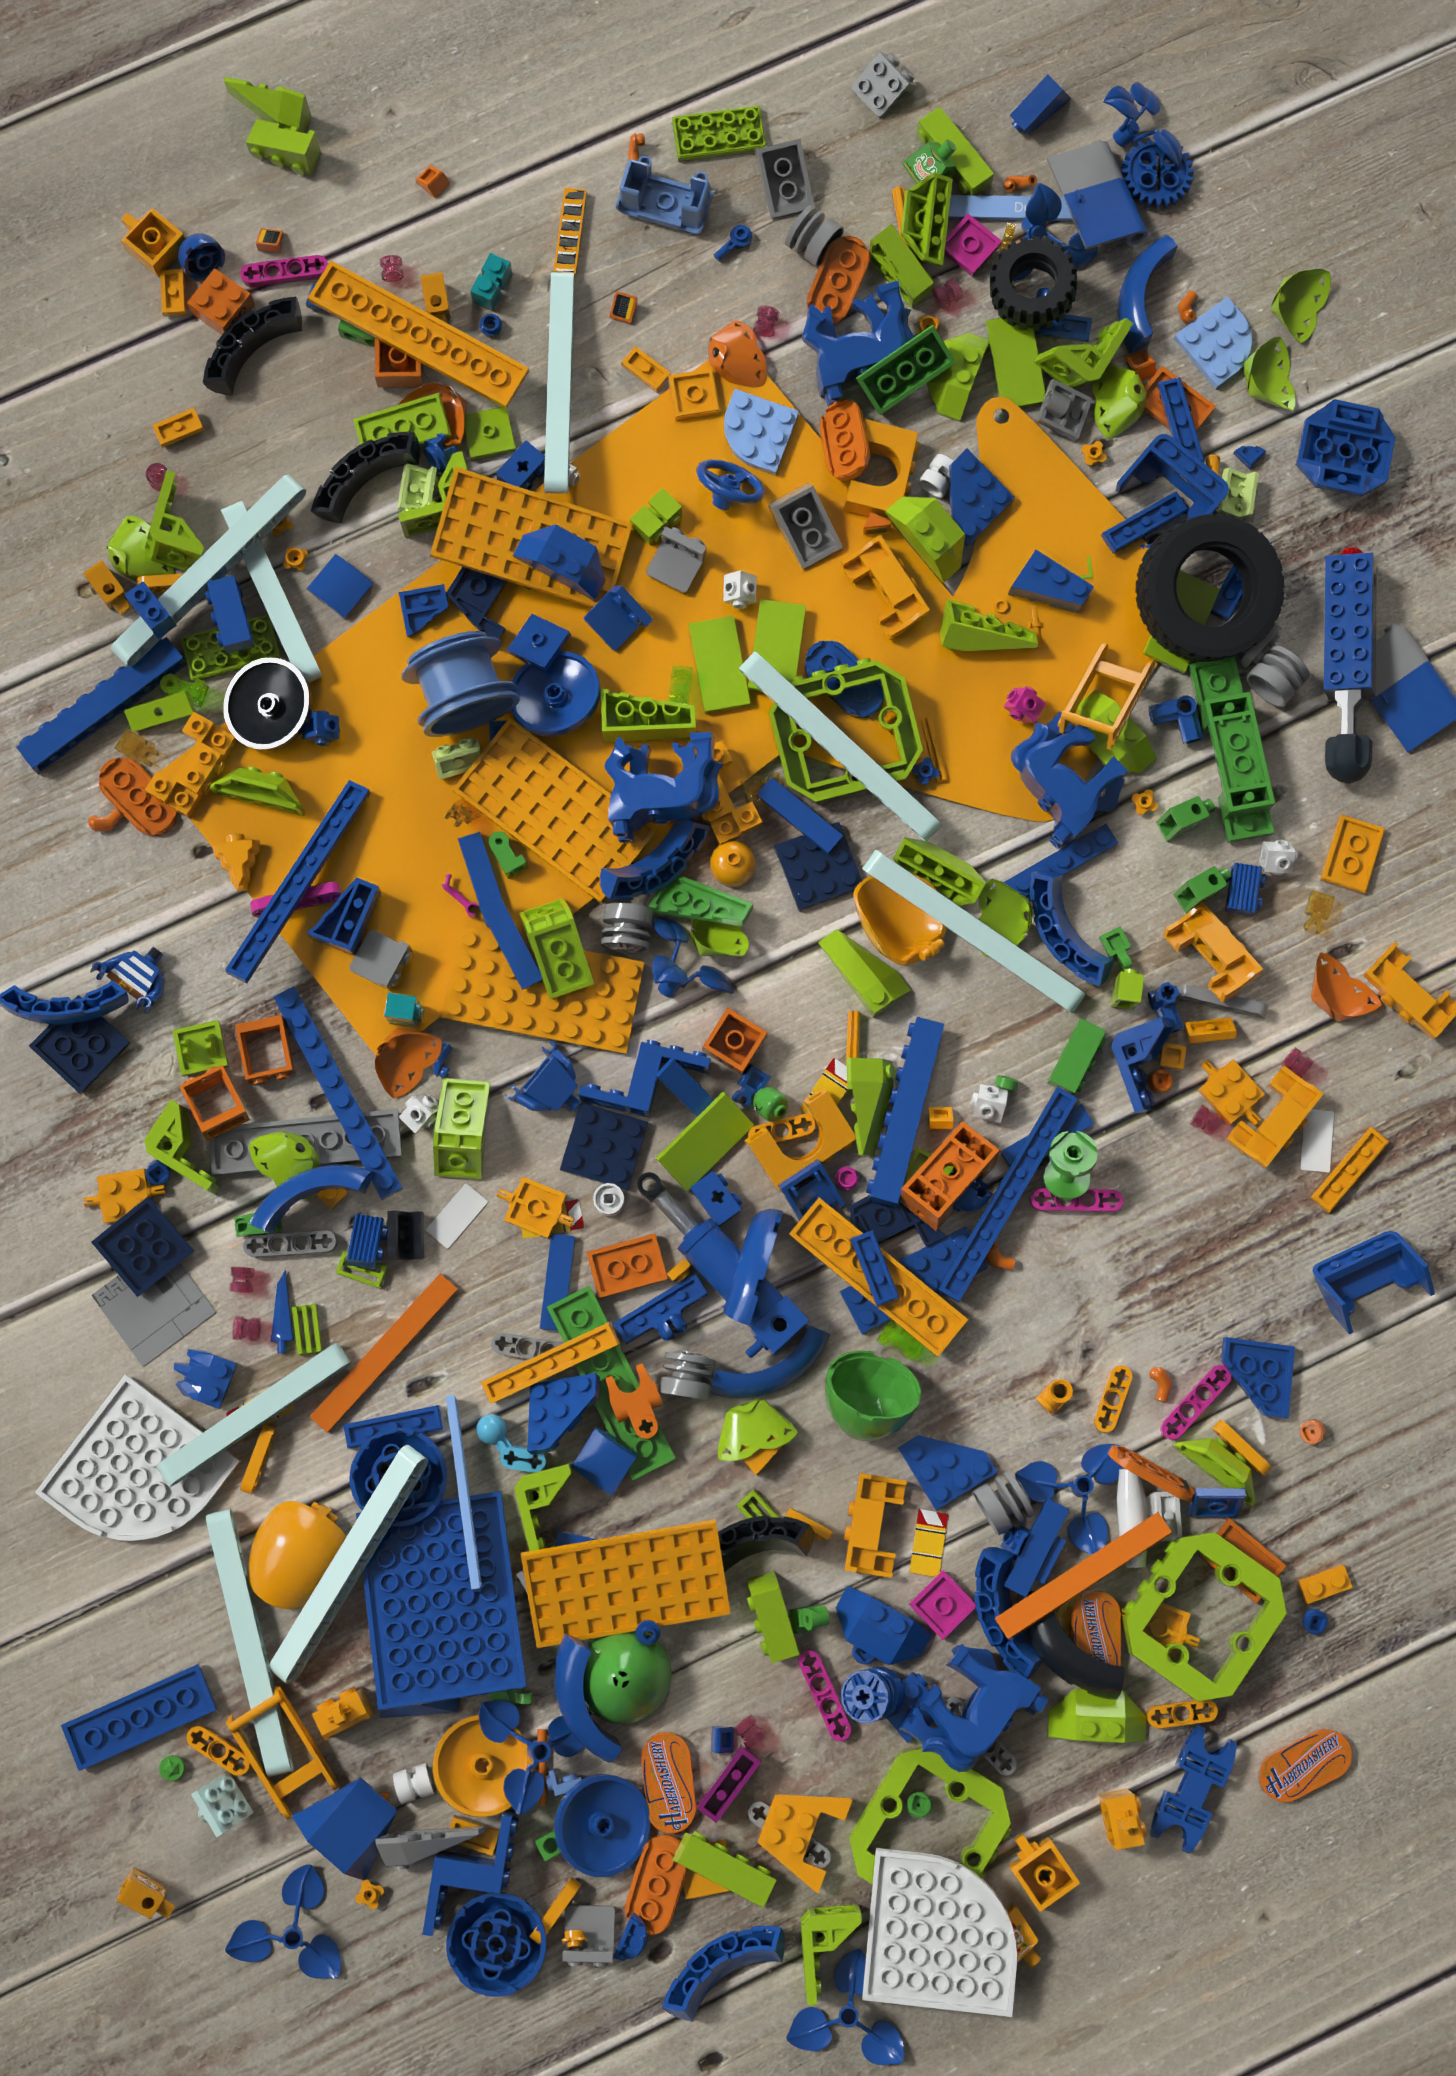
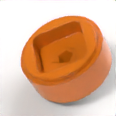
M1165 1069L1152 1071L1148 1077L1150 1089L1155 1093H1163L1170 1090L1172 1086L1171 1074Z
M1310 1419L1301 1425L1300 1435L1306 1443L1317 1444L1325 1438L1326 1429L1319 1420Z

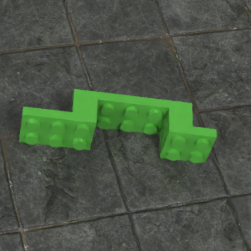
M1235 656L1218 661L1189 664L1188 668L1202 731L1210 732L1223 792L1217 799L1227 843L1273 835L1274 828L1270 809L1274 806L1275 800L1251 693H1243Z

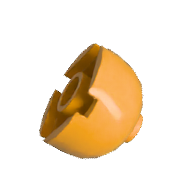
M737 840L727 841L719 845L713 851L710 859V871L714 879L729 888L741 887L747 884L756 870V857L752 849L745 843Z

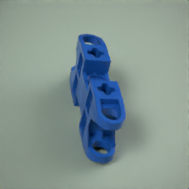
M1200 1724L1193 1729L1184 1742L1175 1762V1765L1186 1770L1176 1794L1163 1790L1154 1811L1151 1825V1836L1156 1839L1168 1827L1172 1825L1181 1826L1183 1831L1182 1838L1184 1839L1181 1850L1187 1854L1194 1850L1203 1837L1213 1814L1202 1808L1212 1783L1224 1788L1232 1770L1237 1749L1236 1741L1229 1739L1224 1748L1221 1747L1215 1753H1208L1205 1749V1739L1203 1738L1206 1727ZM1187 1757H1188V1758H1191V1759H1193V1760L1199 1762L1200 1765H1198V1764H1196V1763H1194V1762H1192V1761H1190V1760H1188V1759H1186V1758H1187ZM1207 1767H1209V1768H1211V1769H1213V1770H1216V1771L1220 1772L1221 1774L1219 1775V1774H1217V1773H1215V1772H1213V1771L1207 1769ZM1167 1803L1179 1808L1180 1811L1167 1805ZM1188 1813H1190V1814H1192V1815H1194V1816L1200 1818L1201 1820H1198V1819H1196V1818H1194V1817L1188 1815Z

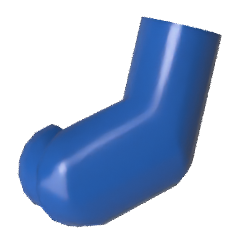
M446 1042L442 1043L441 1053L433 1064L434 1075L442 1079L447 1078L450 1068L444 1066V1063L453 1049Z

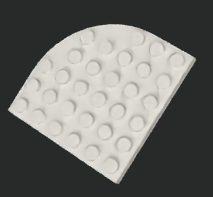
M124 1375L35 1493L71 1521L93 1534L115 1540H146L168 1534L194 1519L209 1504L241 1461L225 1450L176 1485L169 1487L156 1466L203 1432L131 1377Z
M876 1848L862 2000L1012 2017L1017 1969L1016 1940L1009 1915L994 1890L975 1872L951 1859L927 1853Z

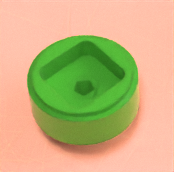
M998 1075L994 1084L1000 1089L1009 1092L1011 1090L1017 1091L1019 1082L1016 1079Z
M177 1755L167 1756L159 1765L160 1775L167 1781L179 1779L185 1771V1763Z
M916 1792L908 1797L906 1809L912 1817L923 1818L931 1811L932 1802L927 1794Z

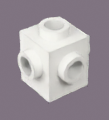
M741 570L724 575L723 602L733 605V608L744 609L746 605L756 603L757 576Z
M1276 840V842L1263 841L1259 863L1263 867L1264 872H1270L1274 875L1292 873L1293 866L1298 861V853L1294 850L1291 843L1285 840Z
M980 1084L978 1093L973 1092L970 1106L974 1107L973 1116L1001 1123L1008 1091L996 1088L995 1086Z
M426 1093L419 1096L413 1095L405 1103L407 1108L399 1116L416 1134L426 1127L430 1128L436 1122L437 1101Z

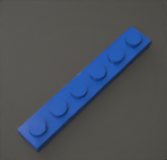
M1106 823L1003 883L1027 897L1030 895L1032 872L1048 871L1063 874L1064 876L1116 846L1118 841Z

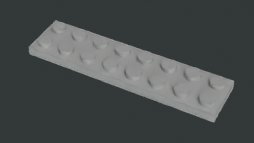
M399 1110L362 1112L386 1158L403 1157ZM336 1115L241 1124L209 1140L211 1174L213 1176L259 1171L251 1159L249 1143L259 1136L278 1131L292 1132L308 1139L319 1156L320 1165L361 1161ZM296 1145V1150L298 1152L305 1151L303 1145ZM254 1146L257 1155L259 1149ZM261 1163L268 1170L267 1163Z

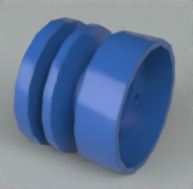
M873 1667L849 1675L841 1690V1702L845 1712L853 1720L860 1723H872L896 1715L902 1708L905 1699L904 1686L900 1677L893 1670L886 1667Z

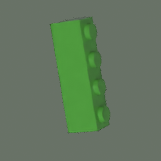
M931 325L856 377L875 410L881 415L954 365L956 361L934 325Z

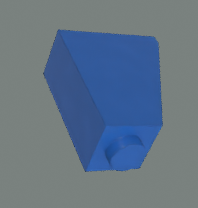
M1047 74L1010 114V117L1014 120L1011 124L1020 133L1024 130L1029 135L1069 102L1071 98Z

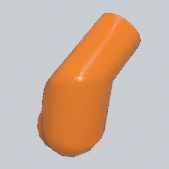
M1035 175L1009 176L1005 179L1003 187L1007 192H1013L1015 189H1025L1035 186L1037 178Z
M1153 1367L1149 1372V1376L1151 1379L1156 1380L1159 1386L1155 1400L1167 1403L1172 1381L1164 1368Z

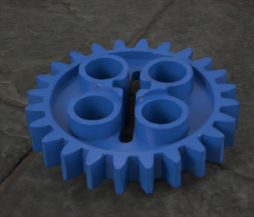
M1149 137L1146 139L1145 145L1143 142L1138 141L1137 148L1132 146L1130 153H1126L1125 161H1123L1121 166L1123 168L1121 173L1128 185L1127 187L1130 192H1133L1132 198H1140L1139 205L1146 201L1147 208L1152 203L1155 204L1156 209H1159L1160 203H1163L1164 207L1168 208L1169 201L1176 205L1178 198L1182 200L1185 193L1189 192V185L1192 184L1194 179L1192 178L1194 169H1191L1193 161H1186L1189 153L1182 154L1181 165L1177 168L1175 163L1158 147L1155 141L1151 142ZM1155 155H1158V156H1159V163H1158V175L1160 176V177H1159V180H1158V188H1159V191L1156 190L1157 171L1155 170V167H1156V164H1157V160H1156V156H1155ZM1143 160H1146V161H1148L1150 164H1144V163H1142V161H1143ZM1168 160L1172 162V164H1166L1164 161ZM1147 181L1151 185H1144L1142 182ZM1165 181H1169L1173 185H1167L1165 184Z

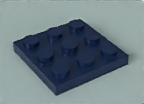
M840 822L834 823L831 826L840 832L843 838L828 855L804 835L774 845L798 911L853 892L856 886L862 882Z
M101 1016L74 1024H49L29 1047L82 1095L131 1043Z
M580 1102L560 1171L604 1184H615L620 1189L628 1191L648 1122Z
M149 1196L91 1241L137 1297L195 1251Z

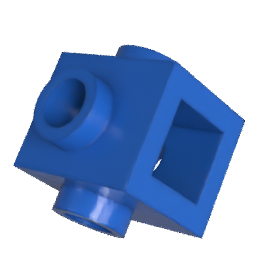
M328 711L311 713L309 722L302 732V739L316 742L318 746L330 745V742L339 739V717L329 715Z

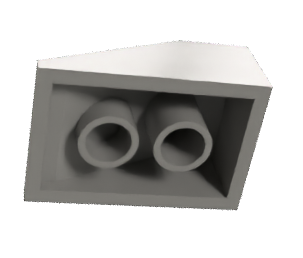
M800 139L755 149L759 173L771 218L803 211L811 204L814 206Z
M807 483L768 504V508L802 569L843 548L813 485Z

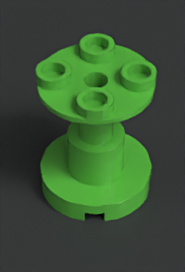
M1079 1131L1076 1133L1062 1132L1053 1139L1049 1151L1050 1162L1044 1170L1043 1183L1054 1196L1067 1202L1081 1197L1087 1192L1091 1180L1090 1172L1095 1167L1098 1157L1097 1146L1094 1140L1087 1134Z

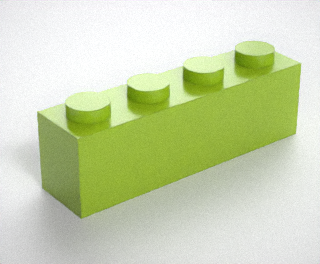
M940 106L918 121L917 136L922 143L938 142L942 145L946 140H950L955 144L957 149L950 157L956 164V169L951 177L953 176L957 181V185L963 194L977 195L992 184L994 173Z
M694 1831L693 1835L684 1834L672 1861L764 1908L776 1883V1879L770 1877L771 1871L758 1865L757 1869L749 1866L750 1860L739 1854L735 1858L727 1854L728 1848L718 1843H715L714 1846L706 1843L708 1838Z

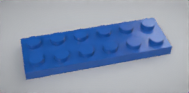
M965 1226L898 1262L935 1293L940 1294L941 1292L938 1289L970 1236V1232ZM984 1260L976 1274L988 1269ZM849 1286L839 1291L861 1334L890 1320L887 1315L853 1287Z
M197 1664L66 1722L61 1727L78 1771H81L217 1710V1706L201 1666Z

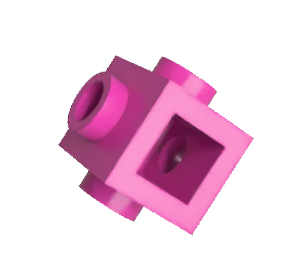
M1026 686L1025 688H1014L1008 694L1004 708L1017 721L1035 723L1046 702L1037 696V692L1034 689Z

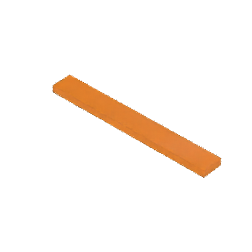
M440 1273L309 1417L326 1433H329L458 1291V1288Z
M1159 1512L1155 1513L997 1616L995 1621L1007 1639H1012L1171 1535L1172 1531Z

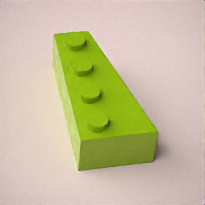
M601 688L603 742H616L618 737H621L623 741L691 739L689 733H696L695 706L666 700L662 702L645 696L640 698L630 696L629 693L620 692L619 694Z

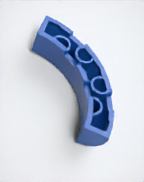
M1164 235L1150 244L1136 258L1124 278L1118 299L1119 321L1127 318L1133 323L1123 340L1129 354L1148 345L1152 338L1153 331L1145 312V289L1149 278L1155 271L1174 257L1178 245L1169 235Z
M694 818L675 820L664 840L645 858L626 867L601 868L600 886L602 892L609 899L631 900L633 897L643 894L650 895L662 889L688 867L686 863L695 852L700 851L711 826Z
M1048 871L1032 872L1030 901H1032L1035 914L1034 922L1044 944L1051 954L1061 964H1064L1073 971L1077 977L1089 983L1102 986L1109 977L1114 959L1092 949L1073 929L1063 904V874Z
M114 981L86 993L83 998L73 1000L69 997L51 998L50 1001L38 999L36 995L27 993L16 985L0 994V1006L9 1013L32 1022L51 1025L74 1024L96 1019L121 1008L129 1001L127 992Z
M329 1165L301 1172L275 1188L260 1204L249 1224L273 1234L282 1217L299 1200L327 1189L352 1190L366 1194L375 1172L351 1165Z
M767 1209L760 1211L753 1217L748 1227L724 1307V1313L729 1318L750 1326L761 1289V1287L757 1286V1283H763L783 1214L781 1210Z
M808 1326L801 1342L791 1354L776 1365L762 1371L742 1374L716 1369L711 1383L710 1394L727 1398H754L779 1391L795 1382L813 1366L824 1350L830 1334Z
M988 1547L982 1550L975 1571L977 1591L974 1597L979 1621L992 1647L995 1646L1003 1657V1663L1013 1673L1020 1674L1029 1680L1043 1662L1032 1647L1030 1637L1024 1630L1008 1640L995 1621L997 1616L1013 1606L1010 1590L1003 1586L1010 1572L1015 1554L998 1547Z
M565 1633L556 1657L554 1686L558 1707L566 1725L575 1738L591 1753L611 1763L619 1755L622 1746L618 1738L607 1733L591 1718L584 1700L583 1679L591 1650L586 1642Z
M753 1926L751 1929L729 1932L711 1941L687 1961V1966L678 1978L673 1980L662 2008L675 2017L693 2022L698 2008L707 1993L727 1974L756 1962L783 1961L785 1949L783 1929L775 1926Z

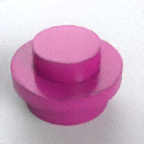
M842 1167L835 1175L836 1185L845 1191L854 1189L859 1181L858 1173L851 1167Z

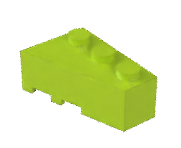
M256 119L246 141L249 153L253 157L270 160L279 167L286 166L300 175L307 174L312 176L322 152L315 131L309 130L308 134L298 132V127L291 126L290 130L282 129L279 123Z
M892 223L871 239L869 250L870 262L888 283L899 282L901 297L911 309L932 293L934 285L932 276L924 270Z
M772 1571L746 1579L751 1596L747 1597L750 1611H756L758 1619L753 1620L757 1634L762 1633L765 1640L760 1642L764 1656L769 1655L772 1664L799 1655L775 1572Z

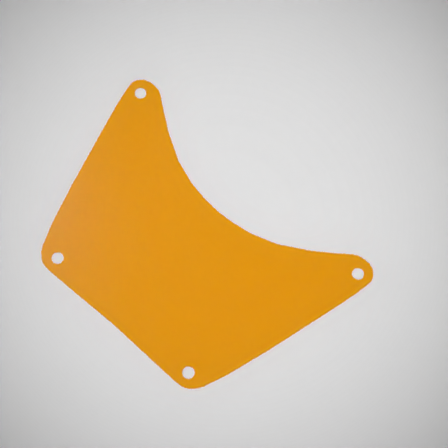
M1001 396L991 398L985 402L978 413L976 429L979 461L1015 498L976 537L971 560L951 600L976 607L975 612L984 616L991 613L1004 624L1012 622L1031 630V628H1028V623H1031L1032 631H1034L1032 603H1037L1039 622L1043 623V627H1040L1043 647L980 651L949 650L941 645L940 639L943 611L919 641L887 665V667L904 676L923 747V751L915 764H920L924 758H930L921 723L922 718L930 716L937 742L945 760L949 781L937 783L935 778H932L926 785H921L911 770L905 780L898 781L897 783L909 789L993 813L1025 820L1046 822L1054 820L1052 814L1049 811L1045 812L1037 803L1038 799L1027 789L1021 780L1019 770L1014 767L1011 761V753L1017 745L1031 737L1035 730V723L1047 725L1059 712L1062 713L1066 709L1102 643L1108 644V651L1103 661L1142 673L1150 657L1142 654L1150 633L1140 617L1135 589L1139 565L1142 564V558L1149 548L1145 547L1143 549L1139 546L1142 544L1148 545L1141 538L1115 554L1111 552L1101 534L1126 519L1022 409L1010 399ZM998 409H1005L1009 413V419L1004 424L997 423L994 419V412ZM1035 550L1040 551L1077 576L1089 575L1087 558L1091 557L1093 578L1083 580L1093 585L1094 588L1078 613L1049 606L1050 604L1040 601H1030L1025 597L1008 595L1011 586ZM999 599H1003L1008 603L1007 611L1002 614L997 613L994 609V604ZM1000 602L997 604V608L1004 610L1005 604ZM1158 661L1155 662V667H1154V669H1155L1156 666L1158 665V663H1159ZM1096 674L1082 701L1096 689L1116 701L1123 708L1134 686ZM1030 687L1037 692V696L1046 702L1035 723L1017 721L1004 708L1007 696L1014 688ZM827 695L809 699L816 708L879 766L900 761L893 730L883 729L878 722L880 711L886 707L885 699L880 710L867 718L850 716ZM887 712L884 714V721L887 724H894L897 718L894 713ZM803 736L797 740L793 739V743L796 747L802 748L806 745L807 740ZM811 737V746L807 752L803 753L805 756L846 769ZM1075 746L1068 749L1061 756L1058 763L1069 767L1085 781L1098 757L1088 746Z

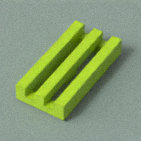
M342 1252L336 1274L381 1289L389 1266L377 1262V1268L382 1269L380 1273L363 1267L350 1266L345 1262L348 1252ZM343 1266H345L353 1270L377 1277L378 1281L374 1282L369 1279L342 1271Z
M317 1304L292 1307L297 1354L322 1352ZM307 1310H312L316 1348H312ZM299 1311H302L306 1349H303Z
M754 1489L736 1505L747 1519L752 1518V1516L743 1507L745 1503L758 1516H764L750 1500L754 1496L771 1517H778Z

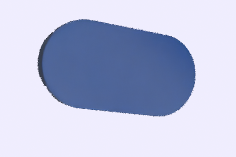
M824 640L815 643L808 650L805 658V670L810 678L813 672L825 670L826 673L833 672L836 666L848 664V667L856 666L859 660L841 643ZM832 678L828 680L827 687L832 691L837 690L840 687V682ZM880 681L846 689L839 696L830 697L847 714L856 718H867L876 714L884 702Z

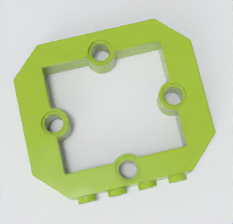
M870 658L857 661L856 666L848 667V664L834 667L835 671L826 673L825 670L811 673L812 677L803 679V676H797L789 679V682L807 699L823 695L837 697L846 689L880 681L886 707L880 711L878 722L883 729L893 730L900 761L881 765L880 767L896 782L907 778L922 753L923 747L904 676L877 660L871 662ZM832 678L840 682L839 689L834 691L827 687L828 680ZM773 704L769 711V717L786 784L789 788L814 803L867 790L860 781H853L851 779L850 772L847 769L843 776L811 784L803 754L811 746V736L805 730L797 729L795 721L778 705ZM885 713H894L897 718L894 724H887L884 721ZM798 735L804 736L807 740L806 745L802 748L796 747L793 743V739Z
M1215 1532L1178 1537L1175 1541L1171 1539L1164 1549L1166 1554L1163 1559H1158L1152 1566L1150 1571L1153 1574L1148 1581L1144 1579L1137 1589L1139 1594L1134 1601L1130 1600L1123 1609L1125 1615L1122 1619L1128 1652L1195 1701L1232 1696L1287 1614L1280 1578ZM1195 1552L1217 1566L1215 1577L1220 1584L1224 1586H1237L1241 1583L1265 1600L1246 1631H1236L1230 1635L1228 1645L1232 1652L1212 1681L1188 1664L1189 1652L1184 1645L1170 1642L1163 1646L1143 1632V1629L1164 1598L1174 1594L1176 1590L1175 1582ZM1228 1567H1231L1235 1572L1234 1578L1230 1581L1224 1576V1571ZM1163 1578L1167 1582V1588L1164 1592H1159L1156 1588V1583L1159 1579ZM1241 1637H1245L1248 1641V1646L1245 1650L1238 1648V1640ZM1177 1648L1180 1651V1658L1178 1661L1172 1662L1169 1654L1172 1649Z
M922 1746L899 1751L848 1836L857 1875L873 1885L875 1853L870 1851L868 1847L886 1818H895L901 1813L902 1801L899 1795L919 1764L945 1781L944 1791L952 1801L963 1802L970 1797L990 1810L973 1842L965 1846L960 1854V1864L969 1868L983 1879L986 1874L983 1871L988 1862L991 1864L998 1854L997 1846L1000 1841L1005 1842L1011 1832L1009 1828L1011 1822L1003 1788L973 1768L966 1772H958L951 1769L939 1754L922 1752ZM955 1782L963 1784V1791L958 1795L951 1793V1786ZM888 1798L896 1801V1806L891 1811L883 1808V1802ZM976 1852L980 1855L979 1862L971 1865L967 1862V1857L970 1853Z

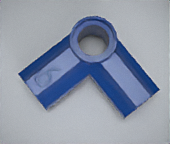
M1183 695L1179 699L1148 706L1149 717L1153 726L1177 720L1183 744L1203 739L1196 712V702L1191 696ZM1179 704H1188L1190 712H1182L1179 709Z
M1167 982L1161 984L1156 990L1149 991L1148 1000L1153 1012H1156L1157 1018L1172 1019L1174 1029L1171 1033L1183 1029L1176 1007V996L1179 992L1177 986Z

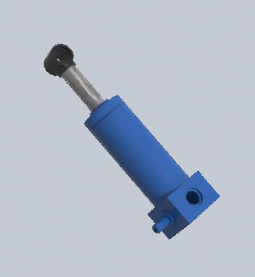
M647 1172L642 1174L637 1182L640 1194L651 1203L654 1202L684 1235V1241L677 1249L726 1301L741 1250L711 1218L702 1224H697L676 1203L677 1201L667 1193V1188L655 1173ZM648 1179L656 1182V1188L652 1191H646L643 1188V1183ZM764 1277L763 1283H757V1286L761 1287L749 1326L751 1333L757 1341L745 1351L750 1358H753L762 1348L766 1351L768 1350L774 1356L809 1322V1319L787 1296L783 1297L766 1277ZM777 1320H782L786 1324V1329L778 1332L773 1328V1323Z

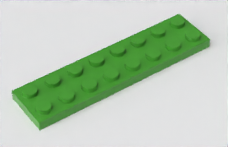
M590 1285L547 1306L564 1343L608 1323ZM620 1345L576 1364L580 1376L592 1373L600 1376L599 1400L595 1403V1406L609 1434L616 1437V1442L637 1453L636 1459L628 1470L632 1480L676 1459L659 1424L655 1436L643 1439L634 1431L630 1419L621 1423L617 1421L610 1403L609 1389L605 1378L612 1376L619 1390L624 1393L634 1392L639 1387L638 1381ZM641 1421L642 1426L639 1427V1430H644L646 1434L650 1433V1428L653 1426L652 1422Z

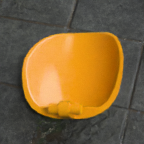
M912 874L924 883H926L928 886L936 890L934 886L930 884L928 881L915 874ZM869 876L856 886L853 892L854 902L862 928L874 947L886 958L898 965L907 966L920 960L925 961L928 958H933L945 946L942 939L946 932V926L873 876Z
M286 1501L274 1507L265 1517L255 1534L247 1563L249 1584L254 1593L264 1602L287 1610L298 1609L306 1605L346 1539L345 1533L335 1524L339 1517L331 1513L332 1510L325 1505L321 1506L316 1502H313L311 1507L300 1502Z

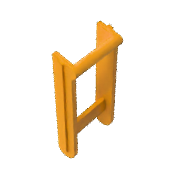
M1102 643L1066 709L1063 710L1058 727H1060L1059 733L1063 734L1069 722L1107 734L1106 749L1111 750L1154 671L1156 661L1150 658L1142 673H1138L1103 661L1108 651V644ZM1096 674L1134 686L1113 726L1075 714Z
M275 1686L273 1696L242 1716L234 1719L233 1715H230L228 1720L225 1721L279 1812L287 1820L292 1818V1813L283 1797L321 1772L333 1790L339 1788L336 1776L281 1686ZM280 1703L313 1757V1760L274 1784L272 1779L267 1776L264 1766L240 1728Z

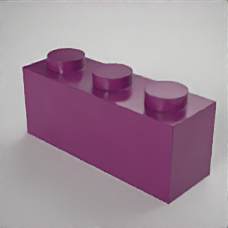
M741 1744L697 1803V1809L717 1823L761 1764V1759Z

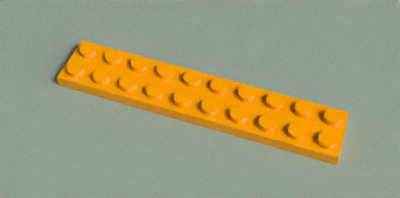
M332 260L308 296V301L505 409L508 408L529 373V368Z

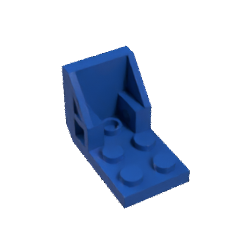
M1160 1017L1117 1033L1111 1045L1135 1113H1147L1154 1110L1153 1104H1155V1100L1151 1091H1147L1144 1083L1147 1082L1144 1070L1142 1068L1139 1069V1065L1157 1058L1174 1029L1171 1018Z

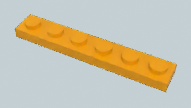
M608 1322L482 1381L481 1384L490 1404L617 1346L620 1342L611 1323Z

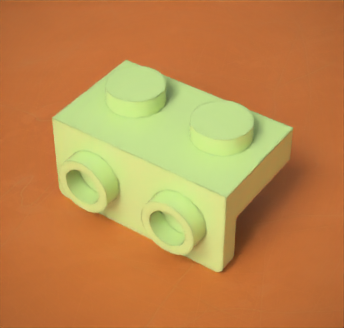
M408 463L404 465L397 509L402 511L410 507L417 509L424 507L429 502L435 501L433 491L438 484L436 467L432 466L430 469H425Z
M1230 467L1223 469L1222 479L1227 482L1229 490L1226 498L1217 509V513L1229 515V517L1234 516L1239 519L1252 516L1255 509L1254 502L1258 489L1259 473L1245 474Z
M476 738L462 739L458 744L451 746L442 745L437 747L436 750L431 751L439 780L467 772L481 754L480 745Z

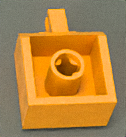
M151 208L138 220L129 213H126L121 218L123 224L129 229L121 240L124 249L159 278L160 270H166L178 257L179 247L186 239L184 233L155 209Z
M355 1686L340 1693L338 1695L339 1700L334 1701L332 1697L316 1706L318 1711L313 1713L312 1716L325 1741L375 1715L363 1687L356 1690Z
M1127 1788L1098 1794L1108 1844L1114 1850L1145 1845L1144 1837H1147L1144 1822L1140 1821L1138 1812H1142L1139 1797H1135V1794Z
M1023 1834L1014 1839L1021 1851L1017 1853L1019 1858L1008 1866L1039 1912L1080 1884L1049 1837L1039 1844L1035 1841L1029 1844ZM1043 1869L1048 1871L1046 1879L1040 1877V1871Z

